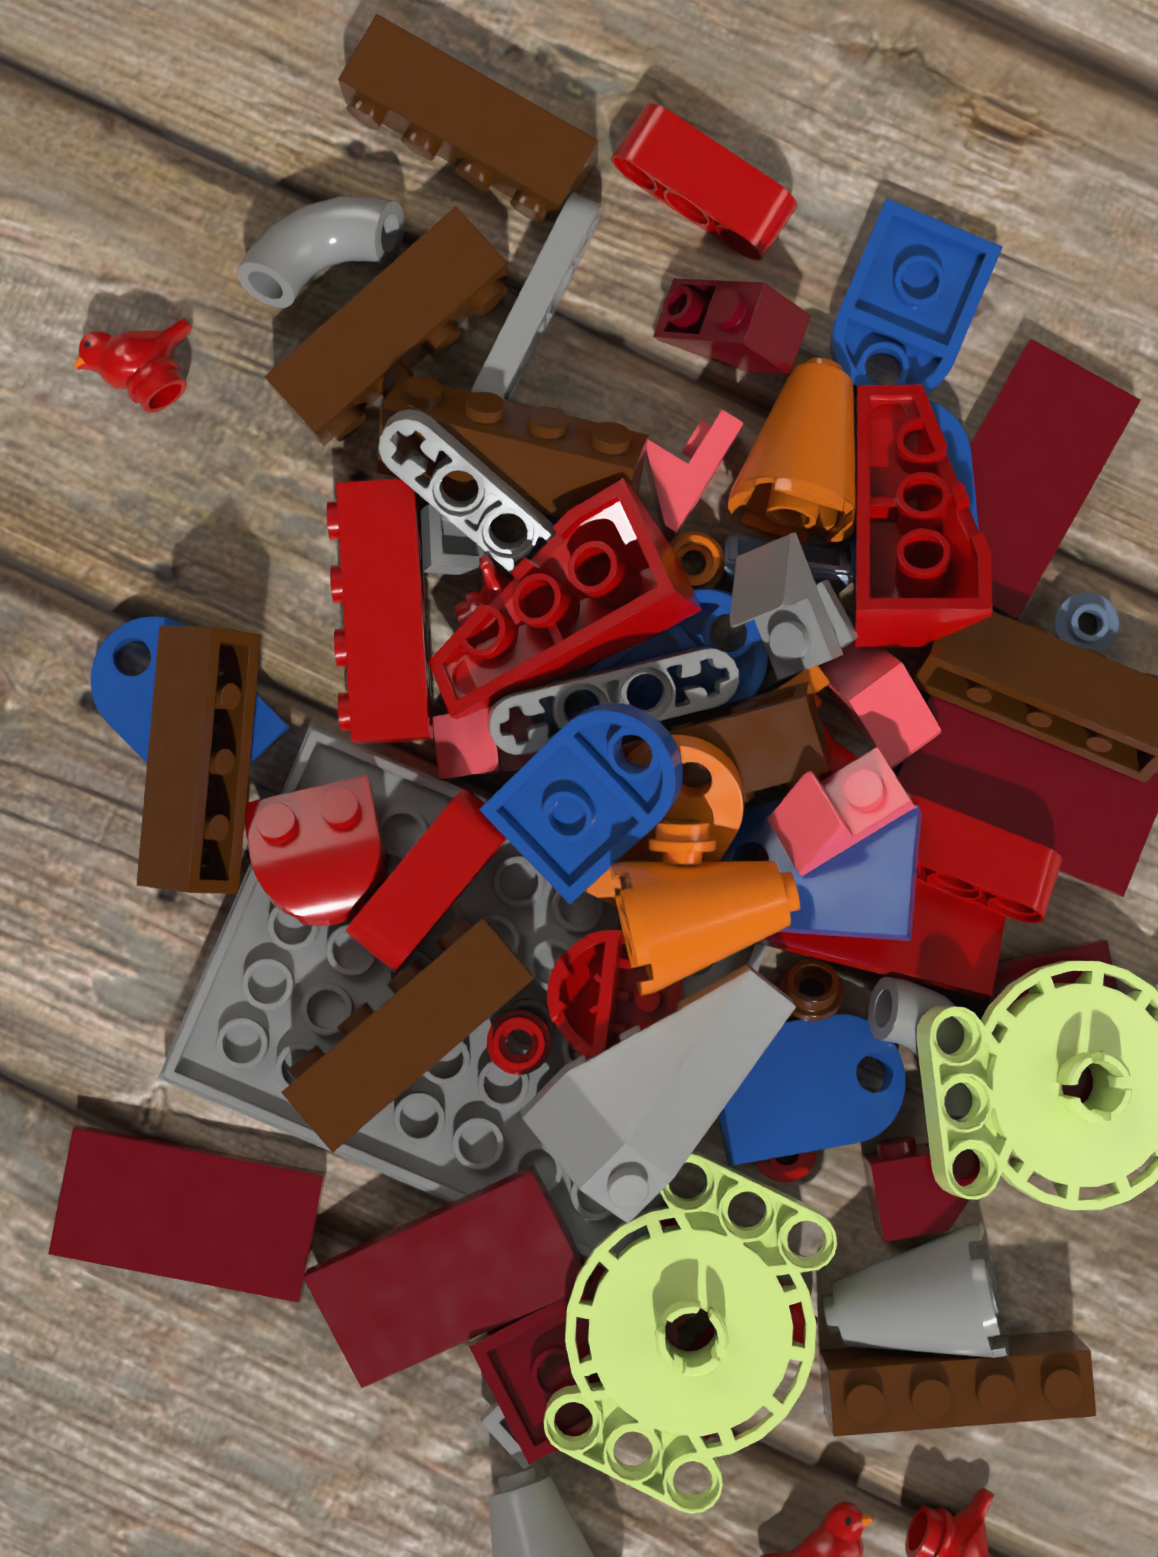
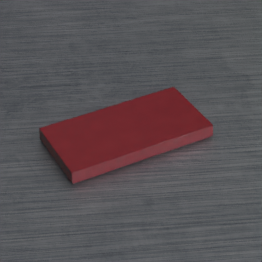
M1031 338L1025 344L970 442L979 532L984 533L991 550L993 611L1015 621L1021 615L1141 401L1139 398Z
M927 694L925 703L941 728V734L899 763L895 776L905 792L923 797L1042 844L1054 850L1063 859L1059 873L1113 895L1124 897L1158 813V774L1155 773L1144 783L936 696Z
M78 1125L72 1131L48 1254L299 1303L303 1297L305 1286L303 1276L309 1266L326 1172Z
M532 1165L314 1265L306 1270L303 1279L362 1389L571 1295L577 1274L584 1265V1261L535 1165ZM591 1275L587 1279L584 1288L590 1286L592 1278Z

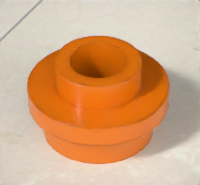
M689 531L679 534L669 542L677 554L680 563L682 558L690 553L698 554L703 558L705 562L703 572L698 575H690L685 572L693 590L713 589L718 584L725 570L724 552L713 537L703 532Z
M661 820L656 825V836L649 838V849L662 852V862L666 864L702 863V852L716 850V839L709 837L708 821Z

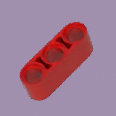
M648 103L611 156V161L616 169L631 182L736 252L755 261H760L764 258L797 209V202L794 197L775 180L671 111L654 103Z
M466 787L452 799L359 911L345 931L394 973L411 957L507 840L479 810L485 803Z
M907 793L912 803L918 805L922 811L916 882L1016 921L1025 923L1043 922L1063 861L1058 853L1032 840L923 797Z

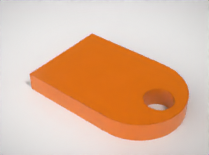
M671 735L678 747L682 764L687 762L700 763L710 771L712 779L701 787H690L682 783L675 804L662 820L708 821L709 837L716 839V850L702 852V861H720L741 825L745 801L742 778L735 764L718 747L696 737ZM644 742L636 747L626 758L636 765H649L652 761V751L649 744ZM656 826L616 863L662 862V852L649 849V838L656 836ZM609 868L585 891L617 907L615 895L620 894V890L626 889L625 878L612 880Z

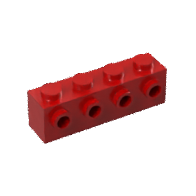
M401 479L337 482V501L327 502L326 517L329 539L339 540L341 565H331L332 600L334 604L343 603L344 628L334 630L337 667H347L348 692L338 693L340 730L350 731L351 742L358 745L434 740L430 665L428 663L429 646L425 579L422 566L420 496Z

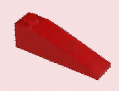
M857 385L855 631L859 637L855 639V647H921L992 616L991 550L984 533L979 532L969 508L970 499L963 482H958L946 453V441L922 385Z
M624 478L567 511L552 527L556 533L531 560L524 557L510 572L514 576L512 581L488 606L480 605L428 661L451 718L460 719L493 705L499 698L509 693L537 687L643 643L702 610L677 554L629 482Z

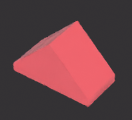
M854 640L842 649L843 655L819 665L830 681V684L825 686L824 689L871 748L875 749L878 747L891 769L941 734V728L905 666L884 648L855 647Z

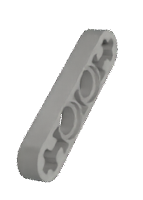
M575 191L567 199L471 392H491L500 396L503 400L510 401L594 235L602 215L603 205Z
M408 409L399 411L389 418L379 440V452L385 465L506 570L511 572L523 560L521 558L530 553L538 537L545 539L541 542L542 548L556 533L552 528L554 524L432 417L422 411ZM399 431L407 437L414 431L421 433L423 440L420 448L434 462L439 451H443L448 455L439 461L431 478H427L423 474L426 472L429 462L423 455L414 449L408 451L406 455L397 450L400 437L396 432ZM452 471H465L477 481L479 490L470 500H453L443 491L441 484L443 477ZM505 513L515 514L525 522L528 532L518 542H502L491 531L490 524L493 519ZM534 551L530 554V560L536 555Z
M710 646L695 647L509 693L499 698L492 705L487 717L488 730L495 744L503 751L513 755L529 754L539 751L557 733L548 735V724L546 722L526 727L527 738L521 741H516L511 732H500V723L509 720L510 714L508 709L514 706H519L525 716L545 713L539 700L551 696V714L556 725L561 730L568 723L563 714V705L565 699L572 692L586 689L596 695L599 704L620 703L630 705L627 699L629 683L638 675L651 674L659 679L662 686V696L655 707L643 711L661 721L726 703L735 694L738 687L739 670L735 661L727 653ZM708 659L711 666L723 669V677L714 681V692L707 694L705 688L694 684L681 687L679 689L685 700L675 703L676 687L670 674L667 672L668 667L677 665L676 676L680 678L700 673V662Z

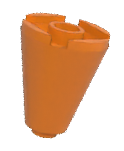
M825 358L809 359L806 363L795 366L784 383L731 489L728 500V509L731 514L737 508L743 511L741 523L749 529L775 539L796 532L799 542L808 543L810 533H828L826 544L843 541L853 534L857 517L853 381L835 361Z
M702 861L700 864L691 865L666 864L663 862H620L610 865L612 880L625 878L626 889L620 890V894L615 895V900L631 968L644 965L649 979L636 983L641 996L655 993L789 927L791 924L790 912L800 910L798 890L791 871L780 873L775 861Z

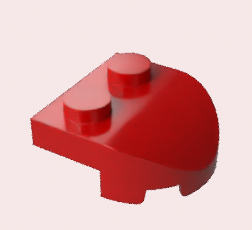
M368 775L246 803L245 829L254 874L274 907L297 918L300 923L310 926H329L345 922L359 913L364 907L366 900L377 888L379 882L385 881L388 857L382 841L372 785Z
M603 930L594 932L576 942L555 963L547 987L549 1014L552 1022L557 1025L562 1035L573 1046L572 1048L588 1058H593L620 1043L619 1035L636 1025H639L641 1030L676 1012L677 1003L684 999L686 977L655 993L641 996L636 983L649 979L644 965L631 968L623 931Z

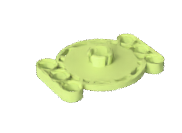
M1059 961L1034 968L1008 984L987 1007L981 1020L974 1012L965 1007L944 1005L929 1009L921 1017L917 1026L916 1039L930 1157L935 1181L942 1190L961 1198L977 1200L987 1196L994 1190L1000 1176H1002L1009 1185L1036 1201L1068 1210H1102L1130 1201L1157 1182L1158 983L1154 988L1129 970L1100 961ZM1068 971H1083L1075 983L1054 984L1051 976ZM1104 975L1118 979L1132 988L1133 991L1125 995L1121 991L1103 986ZM1028 988H1030L1028 994H1026L1025 996L1021 997L1020 999H1018L1017 1001H1015V1002L1012 1004V1002H1013L1022 992H1024L1025 990H1027ZM952 1016L962 1024L964 1041L956 1052L948 1055L938 1046L936 1035L940 1023ZM1088 1066L1093 1078V1087L1089 1098L1082 1103L1079 1097L1064 1095L1062 1085H1077L1082 1071ZM961 1082L971 1092L972 1106L965 1117L954 1120L946 1112L944 1106L945 1095L954 1084ZM971 1149L979 1158L980 1172L971 1184L960 1186L953 1176V1162L961 1151ZM1150 1156L1155 1157L1139 1176L1128 1182L1127 1175L1141 1167ZM1033 1175L1052 1181L1058 1196L1043 1192L1027 1182V1180ZM1106 1185L1111 1190V1192L1092 1198H1079L1080 1187Z
M695 1150L685 1163L697 1164L704 1170L707 1182L701 1194L694 1198H681L672 1192L668 1184L660 1191L668 1206L647 1210L635 1216L629 1223L623 1222L595 1246L578 1272L567 1305L565 1336L571 1372L577 1385L566 1386L556 1391L549 1399L544 1415L545 1434L550 1443L558 1450L680 1511L691 1514L704 1512L711 1508L721 1495L723 1483L720 1464L716 1457L733 1454L762 1439L787 1417L803 1392L815 1357L816 1320L810 1292L800 1272L819 1270L827 1265L835 1255L837 1247L836 1232L828 1218L819 1210ZM749 1191L756 1193L763 1199L766 1210L764 1217L758 1224L753 1227L744 1228L737 1226L731 1221L728 1216V1207L734 1196L741 1192ZM675 1217L678 1223L677 1225L662 1227L660 1220ZM801 1221L815 1222L824 1231L825 1239L823 1246L812 1256L803 1257L796 1255L788 1247L787 1238L789 1231L795 1224ZM647 1225L649 1233L633 1240L619 1253L611 1250L625 1235ZM598 1262H601L606 1267V1270L598 1280L593 1299L580 1300L587 1279ZM790 1274L795 1285L781 1286L777 1276ZM800 1301L805 1320L804 1344L792 1340L793 1323L789 1305ZM699 1308L705 1310L708 1313L709 1320L715 1327L713 1337L706 1346L696 1351H684L676 1348L669 1342L665 1332L667 1321L672 1323L674 1319L683 1314H697ZM577 1317L589 1319L588 1341L591 1353L581 1360L575 1337ZM789 1359L800 1361L794 1381L783 1398L780 1399L775 1391L784 1378ZM597 1372L601 1382L589 1383L586 1376ZM566 1403H581L591 1412L593 1418L592 1426L580 1436L565 1435L557 1427L555 1414ZM763 1406L770 1411L757 1425L734 1436L732 1427L751 1418ZM626 1432L642 1433L649 1439L652 1445L651 1455L640 1465L630 1466L624 1464L614 1453L615 1442ZM719 1434L721 1441L707 1443L704 1435ZM695 1461L702 1463L710 1471L712 1476L710 1484L702 1493L697 1495L684 1494L674 1484V1473L685 1462Z

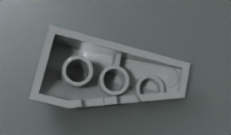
M746 964L679 1001L676 1012L643 1030H641L639 1025L619 1035L620 1043L590 1060H587L585 1055L565 1065L520 1111L522 1119L579 1190L626 1223H629L674 1179L794 1011L796 1005L793 999L750 965Z

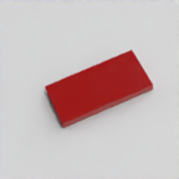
M756 848L754 861H769L767 851L762 848ZM916 882L911 941L777 932L756 943L987 1000L993 994L1006 917Z

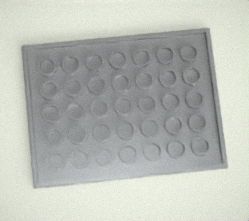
M310 725L281 794L368 775L372 785L382 841L387 851L388 868L386 880L462 788ZM476 795L484 803L488 801V799ZM507 839L411 957L394 973L345 932L355 917L329 926H310L300 923L297 918L274 907L258 882L250 863L158 1078L331 1151L281 1093L295 1081L287 1070L316 1045L326 1054L338 1044L344 1036L337 1027L364 1003L367 1002L376 1011L389 1000L394 993L387 984L414 960L417 959L425 969L444 952L436 941L464 917L473 926L481 919L486 918L535 975V978L333 1153L448 1202L456 1201L529 1166L535 1165L581 1257L587 1260L595 1246L625 1221L579 1190L522 1119L520 1111L565 1065L583 1056L572 1048L573 1046L551 1020L547 1004L548 982L558 958L565 954L576 942L594 932L622 930L617 907L586 891L569 904ZM381 881L379 882L377 888L375 889V891L373 892V894L366 900L365 904H366V903L369 901V899L374 895V893L379 889V887L383 884V882H381ZM754 943L687 976L684 999L746 964L758 972L768 946ZM516 1009L528 1010L537 1014L544 1020L551 1034V1050L548 1058L540 1068L525 1075H513L502 1071L493 1063L487 1050V1035L493 1022L503 1013ZM517 1029L507 1036V1045L512 1052L522 1054L530 1049L532 1039L526 1031ZM659 1192L637 1215L647 1210L661 1207L664 1200L661 1193ZM647 1225L625 1235L611 1250L619 1253L630 1242L649 1233ZM598 1262L597 1265L606 1268L601 1262Z

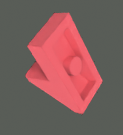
M721 410L712 426L702 420L693 432L682 452L691 458L689 463L684 462L652 441H647L644 463L662 533L670 540L678 535L739 437L744 423L724 410Z
M492 706L457 720L451 718L449 714L433 717L440 780L516 772L537 752L513 755L503 751L495 744L488 730L487 721ZM519 706L508 709L510 714L509 720L500 723V732H511L516 741L526 739V727L533 724L531 717L525 716Z
M876 747L821 782L812 770L805 773L767 820L798 873L803 876L914 809L915 806L884 756Z

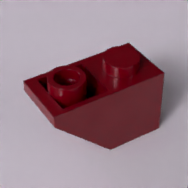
M673 278L653 337L662 343L742 371L790 375L811 315L765 282Z
M909 1136L889 1138L876 1143L877 1151L862 1154L874 1228L884 1242L949 1231L970 1201V1199L961 1198L942 1190L935 1181L931 1165L929 1142L915 1144V1138ZM971 1149L961 1151L953 1162V1176L960 1186L971 1184L980 1172L979 1158Z

